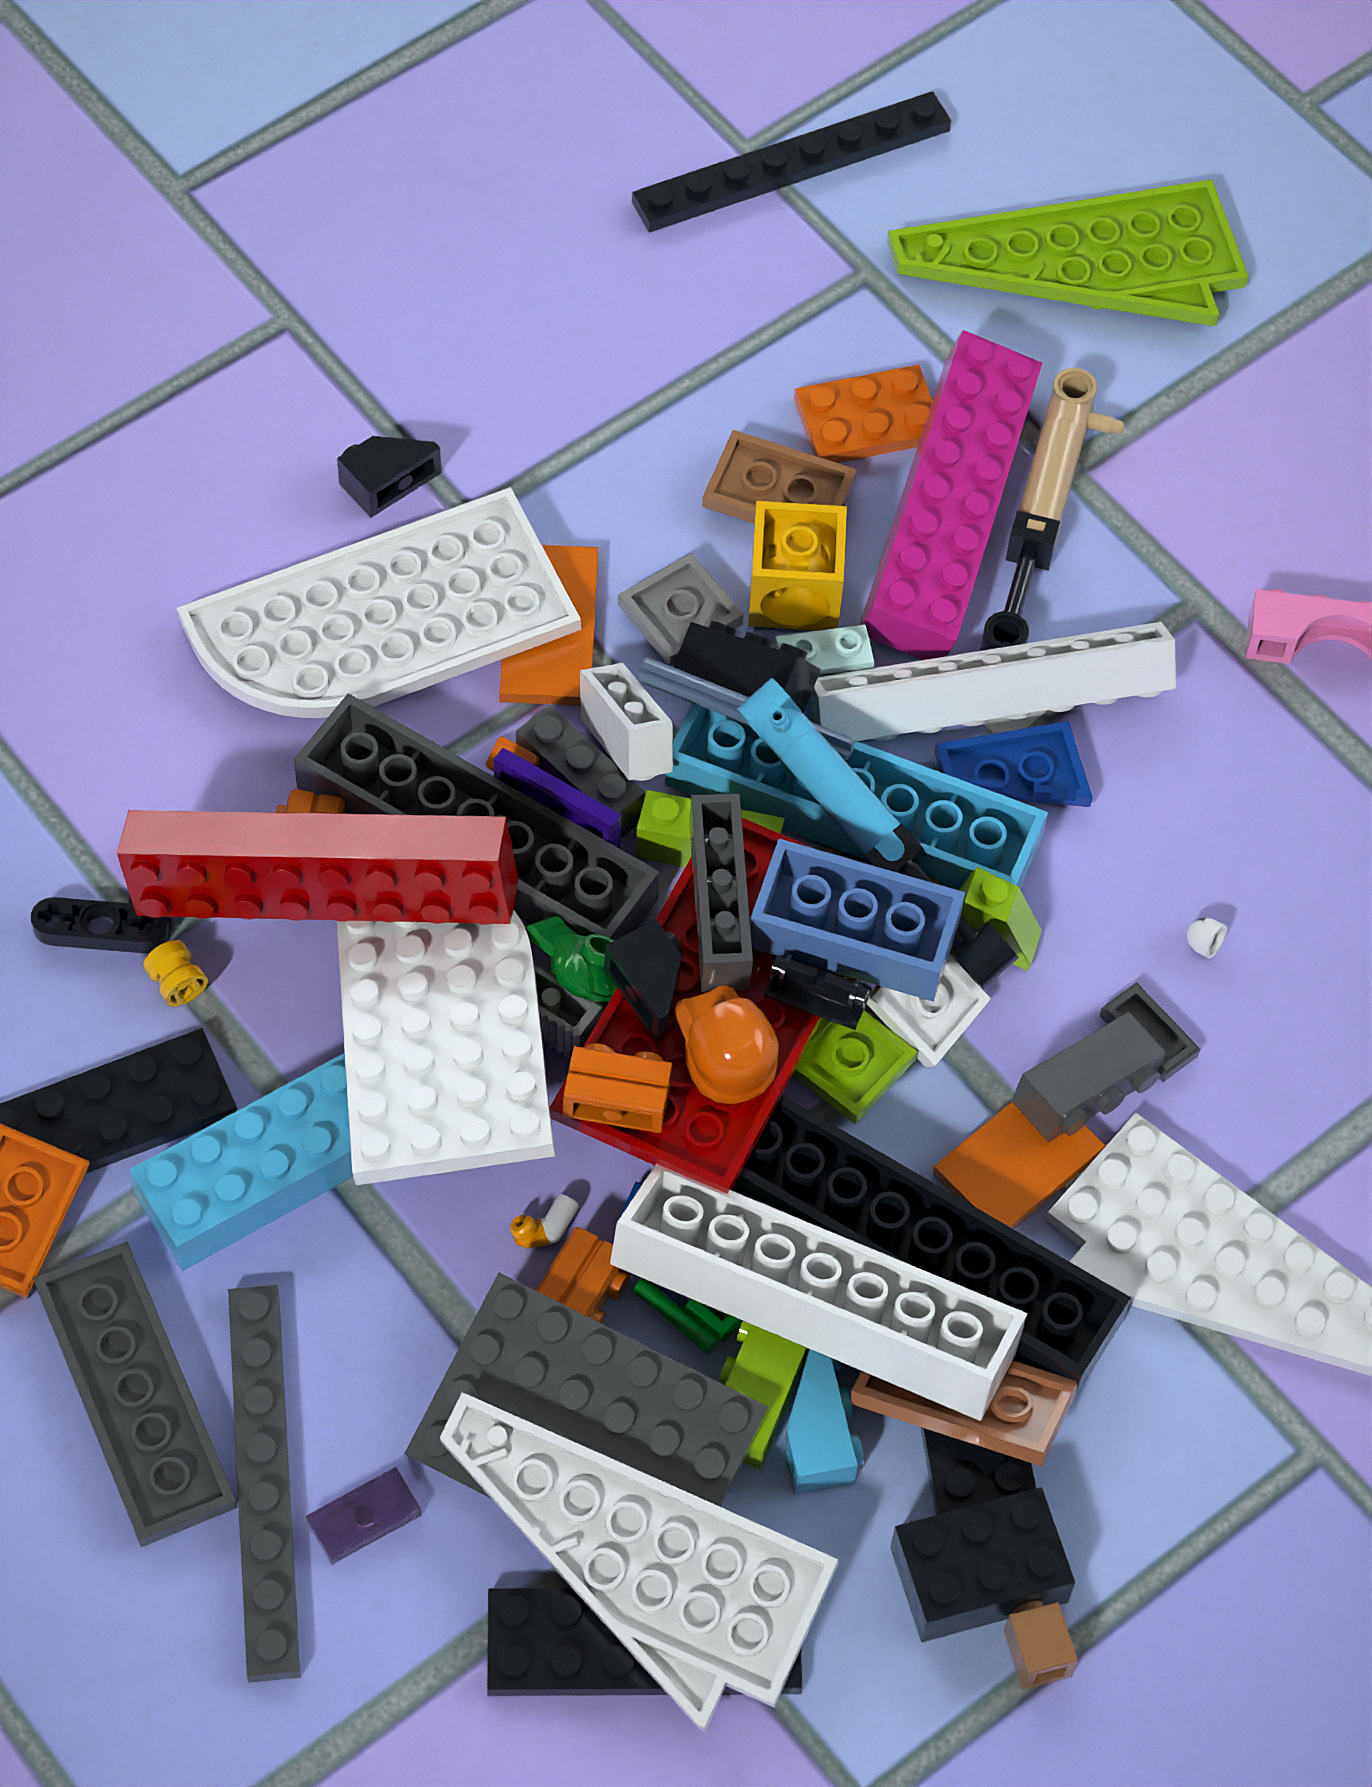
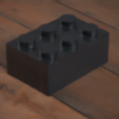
M1042 1487L897 1525L894 1528L890 1549L921 1643L1007 1620L1010 1614H1014L1013 1610L1016 1607L1028 1602L1042 1601L1044 1606L1059 1602L1062 1605L1068 1603L1075 1580Z

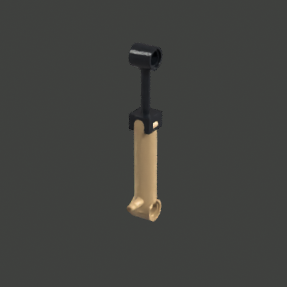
M1081 368L1064 369L1057 374L1054 380L1045 419L1009 538L1006 561L1015 562L1017 566L1004 611L994 613L987 619L984 625L980 651L1027 643L1029 627L1027 622L1021 617L1034 568L1049 571L1086 430L1091 429L1119 435L1123 432L1125 424L1123 421L1114 419L1112 416L1092 412L1097 383L1088 371ZM999 641H1006L1009 644L1001 643Z

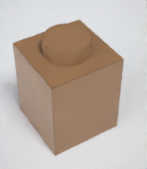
M1032 1601L1016 1607L1013 1610L1014 1614H1010L1004 1634L1022 1690L1072 1677L1078 1663V1658L1059 1602L1044 1606L1042 1601Z

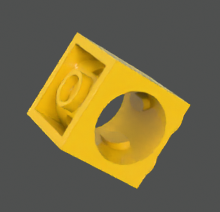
M756 501L751 562L749 627L813 631L838 628L844 584L847 506Z

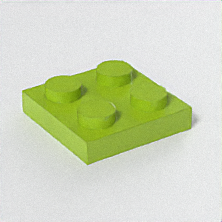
M863 1011L856 1030L822 1018L792 1076L856 1125L916 1061L918 1051L866 1011Z

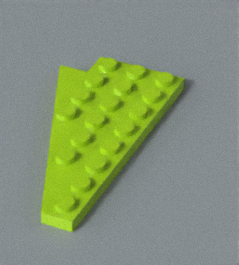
M1212 179L889 230L887 238L892 259L899 275L1087 305L1093 309L1105 308L1208 326L1217 325L1220 315L1212 293L1245 288L1249 278Z

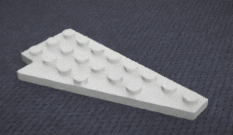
M1135 1113L1048 1211L1046 1221L1081 1247L1069 1262L1130 1296L1129 1306L1372 1376V1287L1139 1114Z
M462 1392L440 1436L441 1443L699 1729L706 1731L726 1686L771 1707H775L836 1571L838 1559Z

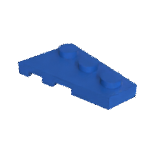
M1069 721L936 743L934 754L941 773L1012 799L1091 807L1092 794Z

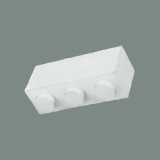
M624 663L580 670L581 720L627 779L645 781L653 779L659 774L673 772L672 721Z

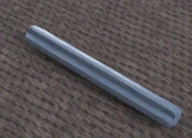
M645 658L641 663L637 674V679L641 683L749 725L736 709L749 697L651 658ZM811 722L847 762L854 749V740Z

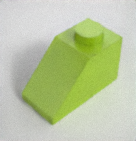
M976 866L959 888V891L966 892L961 915L975 930L980 929L987 922L992 925L1019 957L1012 964L1027 971L1031 966L1042 930L1018 886Z

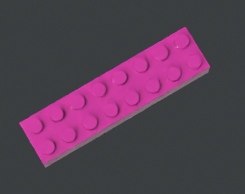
M962 330L945 360L930 406L929 415L924 425L860 621V625L866 624L869 639L921 660L946 657L956 643L1043 364L1042 362L965 330Z

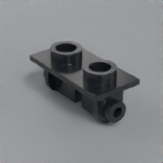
M781 955V957L777 956L771 969V975L773 976L764 997L856 1030L873 988L862 985V981L856 980L854 982L796 961L791 955H787V957Z

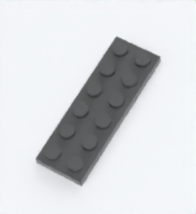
M126 1241L34 1277L35 1287L140 1546L144 1547L238 1508L232 1489L128 1242Z

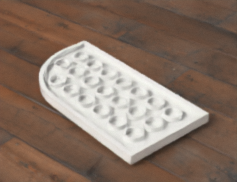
M511 487L177 607L178 618L194 653L212 679L234 697L251 706L267 712L298 718L329 717L348 693L371 707H375L582 630L581 619Z
M513 910L511 924L481 925L477 923L434 924L430 922L337 921L352 1174L355 1185L554 1157L555 1150L535 965L529 937L517 913Z

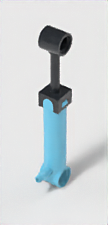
M773 678L736 708L752 729L769 745L863 852L873 866L933 883L917 865L927 856L924 848L905 826L898 822ZM962 915L960 916L955 937L961 944L951 954L978 986L984 989L1019 957L988 922L980 929L975 930Z

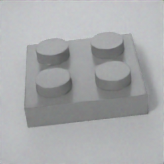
M692 553L618 594L619 607L669 666L674 665L691 622L709 627L711 620L733 629L743 625V613Z

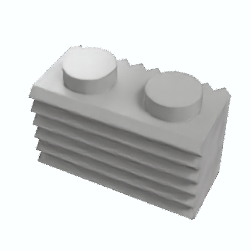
M534 963L543 1043L548 1042L549 1048L556 1047L557 1053L564 1052L565 1058L572 1057L574 1046L584 1047L604 1012V1005L599 1002H589L572 995L558 983L554 974Z

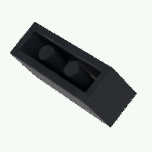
M711 620L709 627L694 622L690 623L673 665L674 668L747 697L753 695L773 678L804 714L821 671L820 668L805 660L807 652L786 643H782L779 650L770 647L772 641L751 632H746L744 638L735 636V629Z

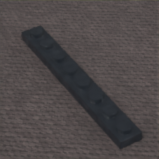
M931 91L633 191L632 204L650 233L949 132L951 119L935 93Z

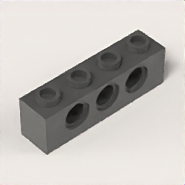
M740 794L691 795L689 828L701 992L711 991L721 985L729 986L734 991L750 990L753 957Z

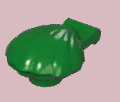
M553 916L525 927L530 943H535L551 956V969L555 973L556 980L564 989L572 995L589 1002L610 1001L617 987L604 970L606 945L614 940L599 934L578 935L565 925L564 920L560 916Z

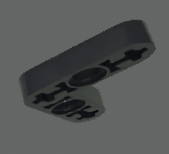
M130 896L128 903L51 897L39 901L31 912L33 932L36 938L43 944L145 954L150 953L157 946L169 940L173 917L153 918L149 916H136ZM52 915H59L61 921H57L54 928H47L45 922H50ZM75 916H78L79 931H73L72 924L75 925ZM103 916L113 921L112 928L104 934H94L87 929L89 922L96 917ZM122 920H127L128 926H125L126 935H122ZM154 923L155 929H151L149 936H142L140 930L145 928V924Z

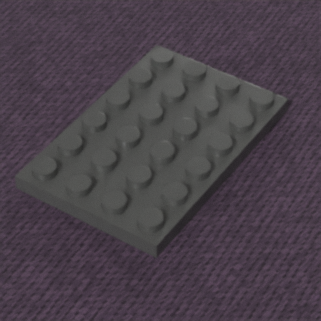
M498 1272L404 1454L491 1499L440 1441V1436L463 1392L721 1507L770 1409L768 1406Z

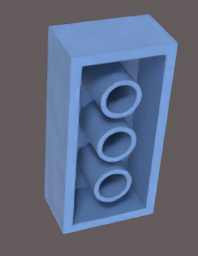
M778 839L750 919L752 949L779 957L781 955L785 957L791 955L794 960L813 967L934 1002L960 921L966 892Z

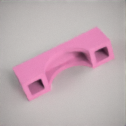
M1256 589L1248 617L1246 658L1290 664L1302 648L1313 642L1339 640L1358 647L1372 660V602L1331 599L1324 595L1307 596L1291 594L1278 589Z

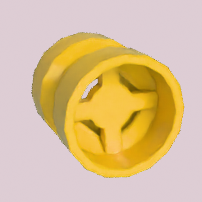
M171 940L157 946L148 954L143 962L144 970L151 980L159 982L160 994L167 1005L171 1007H178L194 1000L205 990L208 984V978L201 967L190 962L192 958L191 952L181 940Z

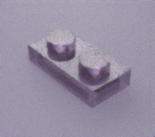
M394 1467L306 1515V1520L327 1559L333 1565L422 1516L421 1508L397 1467Z

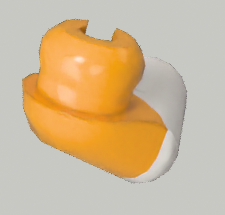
M559 1194L546 1217L533 1219L532 1216L525 1217L523 1214L515 1217L510 1224V1233L514 1238V1242L526 1249L559 1242L579 1209V1205L572 1198Z

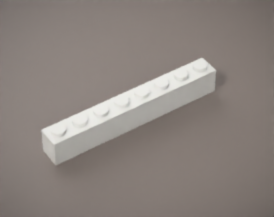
M1162 622L822 676L817 678L810 696L812 722L848 736L855 741L868 739L887 741L896 738L898 734L916 731L929 734L940 731L942 727L959 724L978 726L984 724L987 720L1002 717L1021 719L1029 716L1032 712L1038 711L1064 712L1073 709L1075 705L1087 703L1107 705L1116 702L1118 698L1136 695L1140 697H1155L1161 694L1162 691L1176 689L1175 639Z

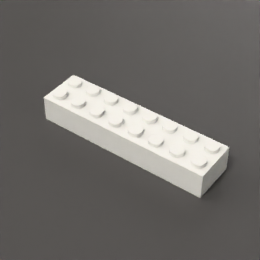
M658 1164L654 1166L618 1220L610 1264L979 1421L982 1420L1016 1355L1027 1313L751 1198L731 1190L728 1194Z

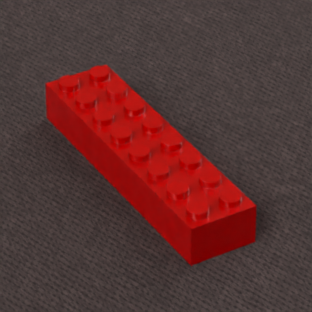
M128 810L117 850L118 860L136 916H149L153 918L195 917L200 919L242 918L246 920L289 919L293 921L336 920L340 922L383 921L387 923L511 924L518 886V875L506 817Z

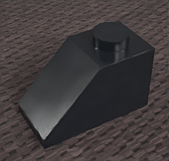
M371 436L360 444L351 445L337 458L339 484L372 518L441 474L440 447L432 441Z
M654 919L606 945L604 970L657 1043L665 1038L679 981L683 950L676 936L671 932L665 933L657 920Z

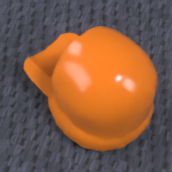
M723 985L702 995L682 999L676 1004L677 1020L686 1040V1065L692 1081L701 1094L717 1103L726 1104L749 1101L763 1094L775 1079L779 1050L775 1031L763 1012L751 1000L740 998L733 988Z

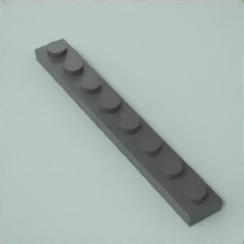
M278 1285L228 1289L248 1682L301 1678Z

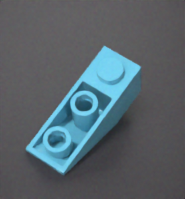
M812 1349L808 1353L784 1443V1451L795 1495L854 1484L857 1467L864 1464L859 1435H850L846 1419L852 1417L849 1392L846 1387L839 1389L835 1372L841 1371V1363Z

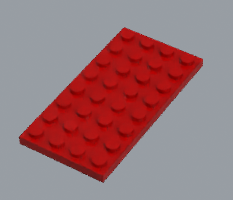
M741 817L749 919H751L778 839L803 846L807 845ZM691 856L656 918L665 933L671 932L676 936L683 950L679 981L665 1038L657 1043L617 988L583 1047L586 1048L587 1045L595 1043L603 1044L612 1048L615 1053L635 1056L639 1052H651L659 1055L666 1062H672L671 1084L662 1132L656 1133L563 1117V1098L567 1077L550 1105L551 1119L654 1166L658 1164L728 1194L737 1181L822 1018L764 997L773 976L771 975V969L777 956L752 949L753 965L750 990L735 992L740 998L751 1000L763 1012L775 1031L779 1043L775 1079L763 1094L749 1101L737 1104L717 1103L701 1094L692 1081L686 1065V1040L675 1012L676 1004L680 1000L706 993L701 992ZM824 970V971H826V972L835 974V975H837V976H840V977H843V978L845 977L844 975H841V974H837V973H834V972H830V971Z

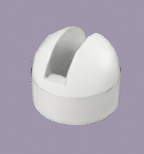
M1200 918L1191 923L1187 929V942L1196 953L1211 959L1224 942L1227 926L1211 918Z

